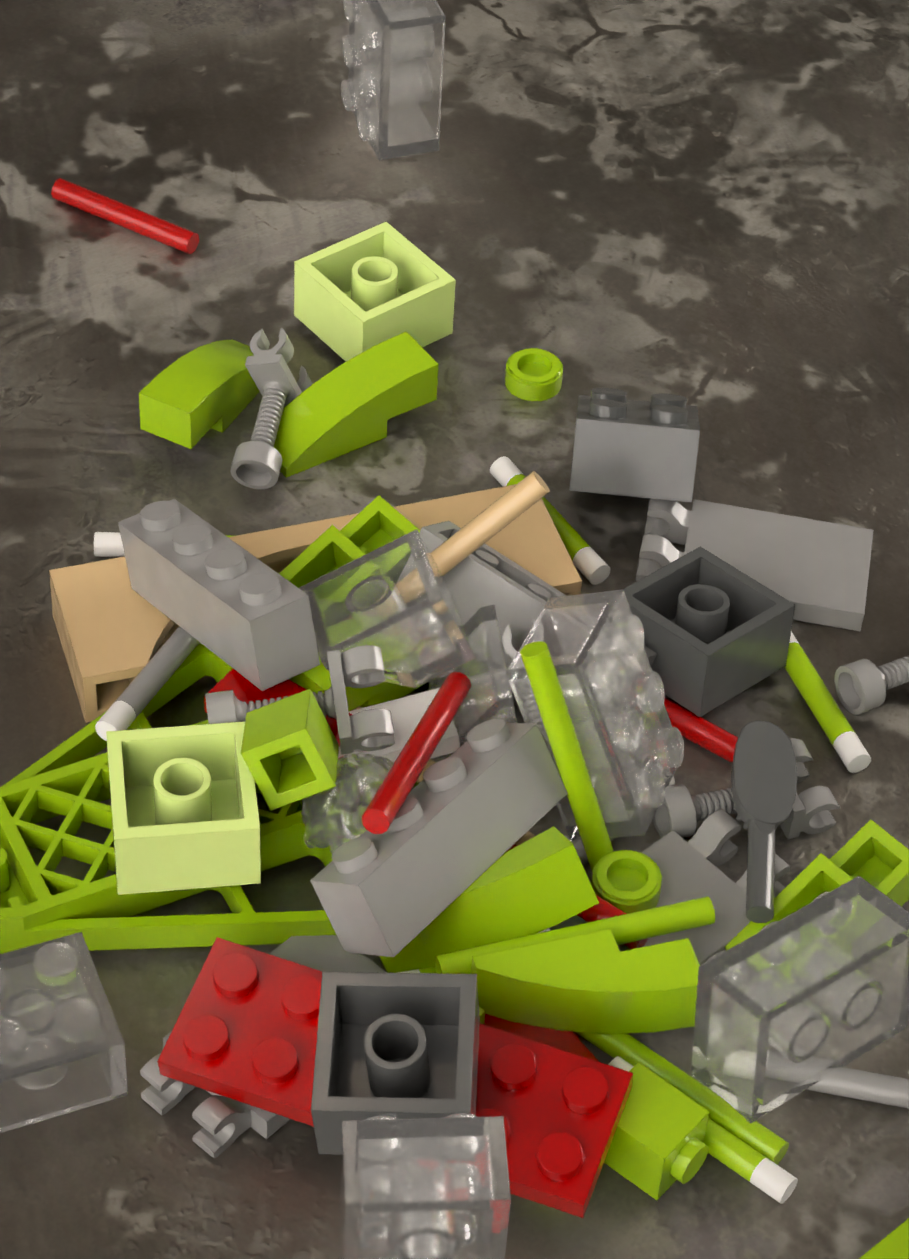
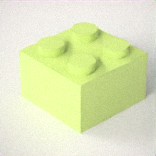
M384 222L294 262V316L344 361H348L367 349L406 331L421 347H425L453 333L456 280L388 222Z
M245 721L106 731L118 895L261 884L260 822L255 780L241 755Z

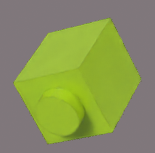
M311 689L246 713L241 755L271 811L336 787L339 744Z
M638 1062L629 1071L633 1073L632 1089L604 1163L652 1198L658 1200L676 1180L682 1184L689 1182L703 1165L709 1151V1147L704 1144V1138L710 1112Z

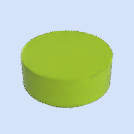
M528 348L517 351L508 358L505 370V386L514 396L527 401H544L554 397L561 390L563 364L556 355L543 349Z
M618 850L610 852L598 860L593 869L591 885L596 895L628 914L657 906L660 899L662 875L658 865L647 855L633 850Z

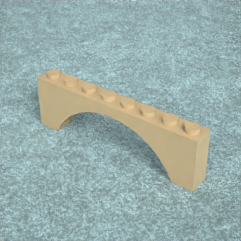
M517 484L400 505L394 508L419 530L424 526L450 521L462 528ZM541 498L485 544L580 604L581 577ZM357 514L228 538L279 574L331 525L340 531ZM125 556L49 570L53 618L86 723L92 722L111 707L179 627V625L132 589Z

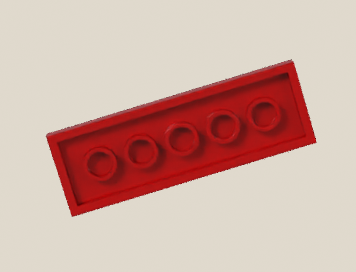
M217 937L157 1061L160 1075L314 1127L311 1103L322 971ZM480 1023L474 1157H401L584 1218L632 1089L633 1073Z

